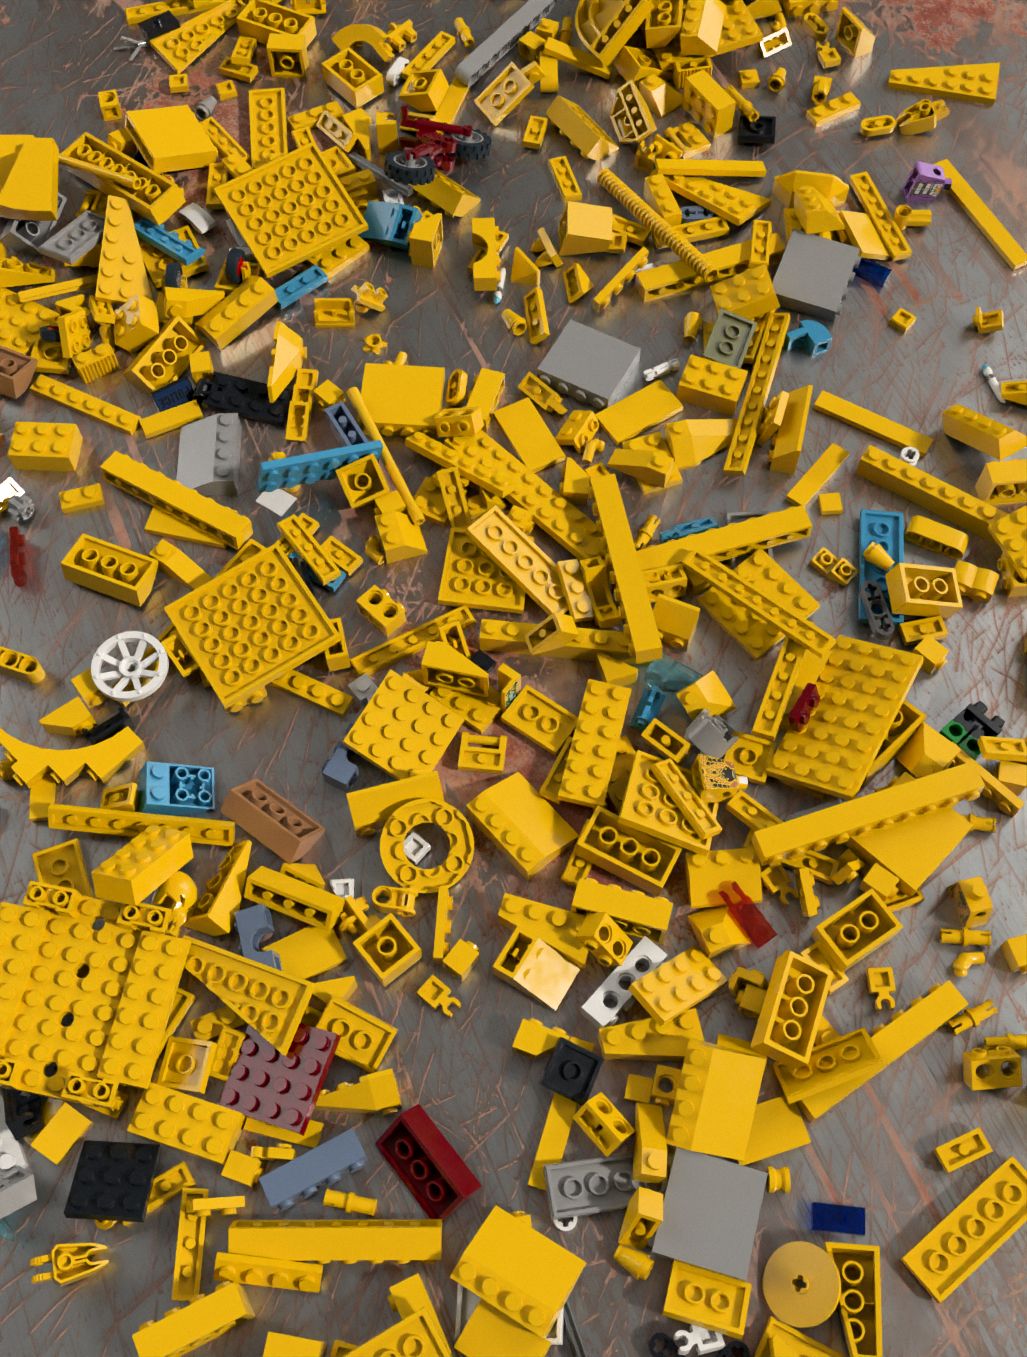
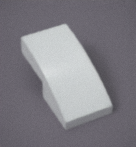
M194 202L179 211L180 217L188 221L193 230L201 234L217 225L216 221Z

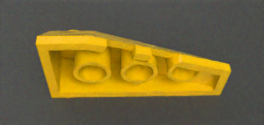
M0 256V288L55 282V270L33 262L25 264L15 256H12L11 259Z
M281 321L276 322L273 340L277 342H275V349H272L271 352L272 366L269 368L267 384L270 403L275 402L297 374L298 368L302 367L303 359L307 358V347H303V339Z
M686 419L667 423L664 440L678 470L695 467L701 464V461L707 457L715 456L723 448H729L738 419Z
M250 840L235 843L218 866L220 872L205 883L204 886L207 889L200 899L197 898L195 905L187 914V921L183 924L184 927L211 936L227 934L234 928L235 912L240 909L252 845Z
M393 1069L359 1077L360 1083L357 1084L347 1082L338 1084L333 1092L321 1090L314 1110L383 1114L384 1117L397 1114V1110L402 1109V1104Z

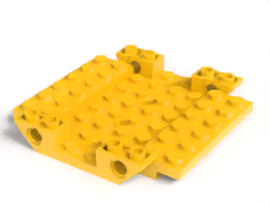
M30 880L22 902L25 906L1 902L0 1087L93 1107L112 1108L118 1085L148 1090L191 941L164 935L172 912L170 908L145 903L133 906L83 896L76 889ZM97 919H104V927L100 930H94L93 923ZM85 965L89 966V974L86 977L79 978L77 975L79 968ZM66 1014H73V1023L67 1027L62 1026V1018ZM56 1063L58 1066L57 1073L54 1076L47 1077L45 1074L47 1066Z

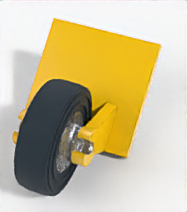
M168 263L165 274H162L163 292H158L156 302L159 324H165L168 319L173 318L165 317V287L188 288L187 276L183 275L179 263ZM193 317L182 318L188 325H192Z

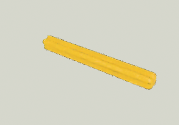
M98 274L19 291L18 298L20 303L93 288L97 286Z

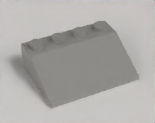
M218 413L181 427L177 468L178 482L189 489L196 490L202 496L238 495L242 432L238 413Z

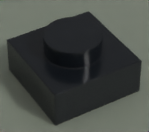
M480 649L469 659L488 674L496 666V661Z

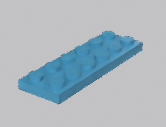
M377 440L261 462L256 487L259 493L265 491L272 492L280 488H292L300 484L332 480L338 477L335 470L372 453L379 462L383 449L382 442Z
M861 509L859 527V591L862 584L866 581L878 583L894 626H899L900 623H904V614H892L885 577L887 572L866 561L862 553L872 542L879 543L892 560L895 561L887 572L898 563H904V513ZM858 593V623L869 624ZM871 607V611L873 613H882V609L880 607Z

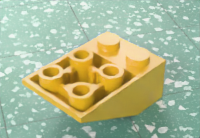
M519 926L516 927L492 966L493 975L554 1011L559 1007L580 971L578 967L540 938Z

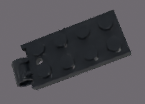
M215 371L213 372V382L207 379H199L197 381L192 399L197 400V403L202 404L204 408L223 413H238L240 417L282 427L285 426L293 390L285 388L275 402L270 403L266 383Z

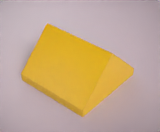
M49 1097L41 1107L44 1128L23 1139L56 1165H59L92 1122L64 1100Z
M268 1331L263 1357H323L327 1342Z

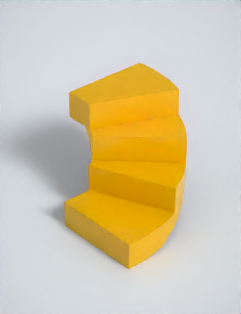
M580 0L575 14V27L579 38L598 59L609 66L655 6L649 0Z
M0 135V217L17 220L57 221L59 148L53 138H35L34 135Z

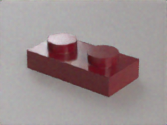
M807 683L788 716L791 730L800 733L803 726L808 724L813 709L819 705L820 695H818L815 684Z

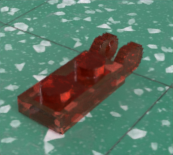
M18 526L9 528L11 576L16 586L24 587L27 583V574L23 566L26 565L25 552H22V547L26 546L24 534H20Z
M734 881L731 884L732 889L741 897V900L733 904L726 892L722 890L719 894L729 906V911L759 949L778 934L750 897L745 895Z

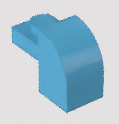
M813 320L800 321L798 329H793L786 333L783 346L786 351L805 346L811 357L829 351L832 336L821 323Z

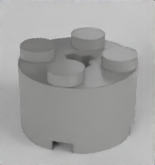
M703 709L685 729L686 734L683 737L691 745L695 744L701 750L700 754L721 759L736 743L738 736H732L735 731L724 719L717 714L713 717L709 715L710 710Z

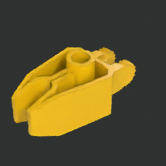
M923 99L905 109L896 118V126L900 129V134L914 135L935 129L937 121L950 114L947 107L944 108L945 101L940 99L931 103L929 99Z
M96 1243L57 1244L51 1251V1254L29 1260L30 1266L38 1267L52 1263L53 1267L52 1272L39 1273L32 1276L31 1283L37 1284L54 1280L56 1285L62 1287L94 1275L108 1266L109 1260L90 1262L88 1257L106 1252L107 1246Z

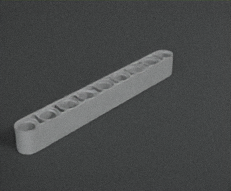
M529 0L456 67L454 78L468 87L472 86L513 48L522 36L540 23L541 19L545 18L555 8L558 0Z

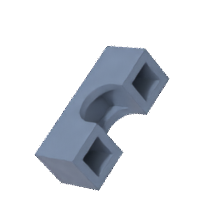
M354 723L347 727L345 735L348 734ZM339 741L334 748L332 758L324 763L322 775L325 782L348 793L360 774L357 765L349 762L350 757L355 752Z
M259 904L235 912L236 921H234V928L240 937L241 943L238 944L240 955L283 971L278 953L273 950L259 951L261 938L268 933L274 932L270 909L263 904Z

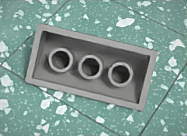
M59 192L57 221L67 200ZM9 219L0 241L16 252L43 255L39 252L38 247L50 239L57 221Z

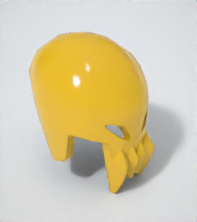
M177 871L154 890L152 903L172 909L168 923L172 921L175 925L172 931H175L187 921V914L197 901L196 884L188 874Z

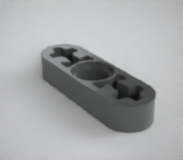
M866 581L862 584L859 591L862 605L873 635L879 640H887L892 636L895 628L879 584L875 581ZM871 607H880L882 609V613H873L871 611ZM881 620H883V621H882V626H883V628H884V629H888L887 632H884L883 629H879L880 626H881Z

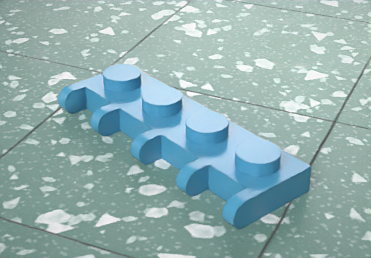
M145 217L134 223L136 234L139 238L186 266L205 254V249L202 247L198 249L192 247V241L186 240L184 242L180 240L177 232L169 233L165 231L163 224L160 226L155 225Z

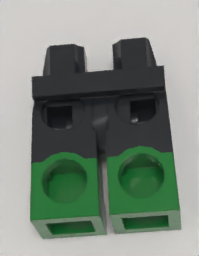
M979 701L974 705L970 703L944 726L939 733L951 742L953 741L956 745L967 736L959 747L976 760L981 755L977 743L979 737H998L1005 721L996 715L991 720L984 714L988 708L983 702Z

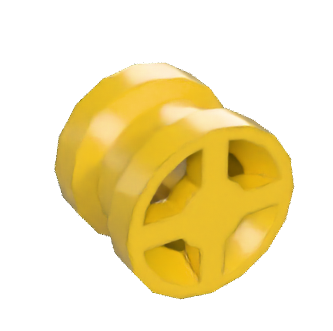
M767 1166V1192L782 1191L783 1194H789L791 1186L789 1167L783 1166L781 1169H775L773 1166Z

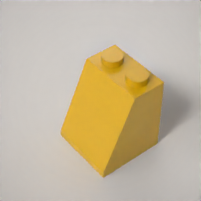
M568 201L558 223L559 256L607 251L615 238V233L612 232L615 217L612 216V208Z

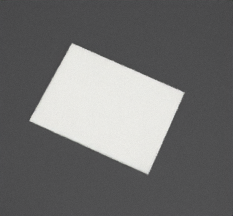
M276 489L272 492H262L255 501L282 517L297 498L282 489Z

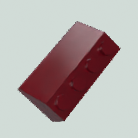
M420 1104L401 1113L375 1142L377 1148L430 1219H442L443 1223L467 1203L482 1187Z

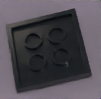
M84 1140L64 1210L65 1218L144 1223L161 1154L160 1144Z

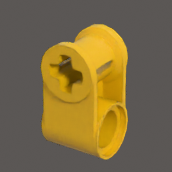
M379 886L372 893L373 907L379 913L414 917L416 914L414 910L415 898L418 897L419 893L412 888ZM380 896H387L389 898L386 903H379L377 901Z

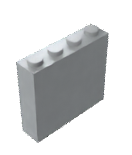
M793 229L772 282L780 306L834 322L836 315L840 316L843 304L840 303L842 299L846 300L849 292L847 285L853 282L855 276L853 269H858L861 257L858 256L860 248Z
M570 319L537 368V377L547 386L558 390L560 393L570 395L579 401L593 405L597 409L604 410L613 404L639 363L641 348Z
M676 1147L674 1153L669 1152L667 1168H670L668 1179L662 1180L659 1193L664 1194L663 1221L648 1240L647 1246L651 1247L650 1255L670 1261L675 1260L743 1282L746 1281L768 1173Z

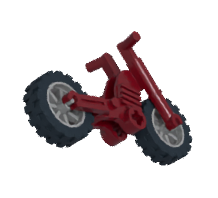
M401 106L400 126L419 130L416 133L418 139L399 137L397 151L394 153L390 152L385 156L384 174L389 179H393L397 183L402 182L404 185L411 184L417 186V184H429L434 180L436 167L446 172L454 170L455 159L453 157L468 161V158L469 160H480L489 156L492 140L485 132L482 133L478 129L473 130V126L470 125L458 126L419 118L417 120L408 118V107Z

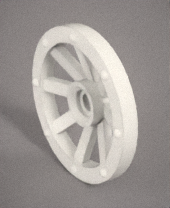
M127 631L112 636L97 649L91 663V675L97 688L108 698L121 702H132L151 695L162 685L168 673L169 660L163 645L154 636L140 631ZM139 642L135 655L130 656L125 643ZM147 644L157 651L141 661ZM119 645L124 659L119 661L107 654ZM159 660L157 671L144 670ZM104 661L119 670L101 673L102 662ZM145 677L152 680L142 687L139 679ZM122 678L113 689L103 682ZM130 681L133 682L135 690L122 691Z

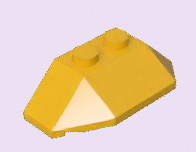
M632 79L617 89L610 118L619 142L621 144L639 143L657 130L647 103Z
M794 170L781 176L777 175L774 178L772 193L787 208H794V189H798L801 186H813L832 203L834 208L846 202L849 185L833 174Z

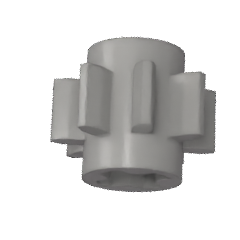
M23 494L21 497L16 495L8 501L7 512L16 521H19L20 518L26 520L33 515L34 504L26 495Z

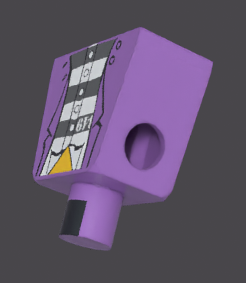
M916 161L902 187L905 200H934L941 189L949 190L951 188L952 180L951 178H945L941 166Z

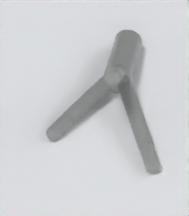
M121 36L120 39L132 44L114 47V50L137 47L129 58V61L132 62L142 47L151 44L148 38L138 41Z

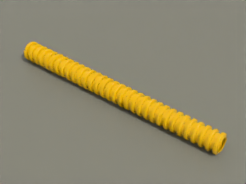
M604 168L598 173L597 182L675 252L679 258L686 262L704 281L711 282L717 277L719 269L647 205L646 202L637 196L636 193L627 187L608 168Z

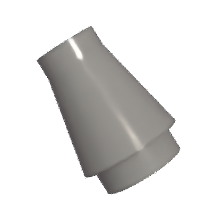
M208 96L203 101L197 103L194 109L195 116L202 121L209 118L217 104V100L213 96Z

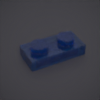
M861 258L858 269L854 268L853 272H855V276L883 288L892 273V269L867 258Z
M813 1202L811 1203V1231L865 1236V1208Z

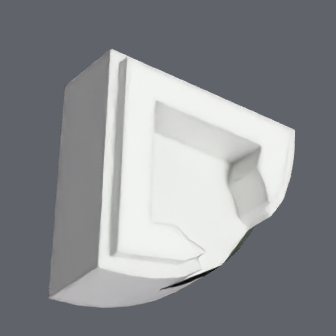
M354 878L330 880L331 888L335 895L342 898L351 895L355 899Z

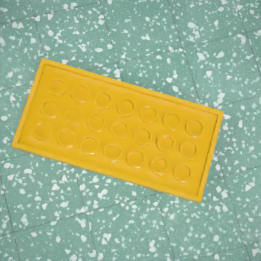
M839 635L836 639V644L831 649V656L815 683L818 695H820L819 705L813 709L808 724L803 726L800 733L791 730V727L788 728L766 769L767 776L851 801L855 799L924 659L922 655Z

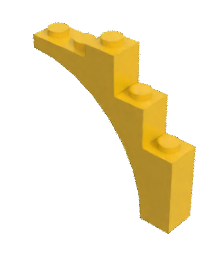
M128 726L113 737L98 744L68 750L45 749L23 743L0 728V745L6 750L4 753L6 758L13 764L11 766L14 772L12 777L20 786L25 784L29 789L47 773L58 784L62 781L68 786L87 768V774L94 781L99 779L104 784L145 748L143 741Z

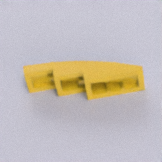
M301 368L297 370L296 384H294L292 401H290L286 441L306 442L315 398L313 391L317 388L318 370Z

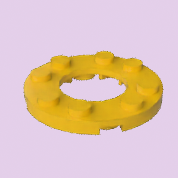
M417 799L399 807L387 820L380 838V855L388 874L402 887L415 889L418 893H435L439 891V888H450L456 884L468 870L474 854V837L466 818L450 804L437 799ZM420 823H433L440 826L447 833L450 840V851L447 859L440 866L433 869H421L414 866L407 859L404 852V840L407 833Z

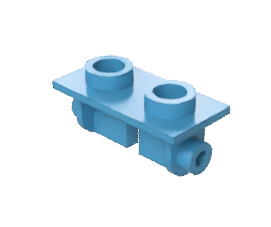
M653 685L652 688H645L629 726L644 731L654 718L657 719L666 695L661 694L658 686Z

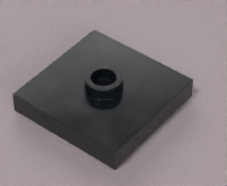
M169 10L137 23L139 29L149 40L181 27L179 21Z
M740 115L738 142L774 144L776 117L759 116L755 122H750L745 115Z
M559 1037L538 1084L583 1106L590 1096L605 1059L563 1037Z

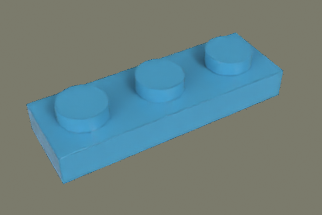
M317 265L312 266L275 289L278 298L276 304L281 309L287 307L327 282L328 276Z

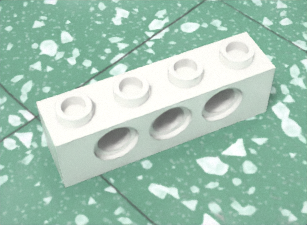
M644 936L627 955L622 966H618L581 1007V1014L598 1029L616 1025L620 1020L618 1015L624 1009L627 1012L636 1001L629 990H623L619 984L622 981L633 983L663 965L667 954ZM642 963L647 966L648 970L646 972H639L635 966ZM606 999H612L616 1002L617 1006L607 1008L603 1002Z

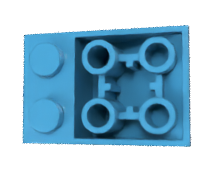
M369 200L364 215L369 230L360 233L358 236L366 240L409 251L408 233L412 231L415 223L421 221L422 214L418 208L404 204Z
M146 761L140 770L139 812L179 815L215 810L213 767Z

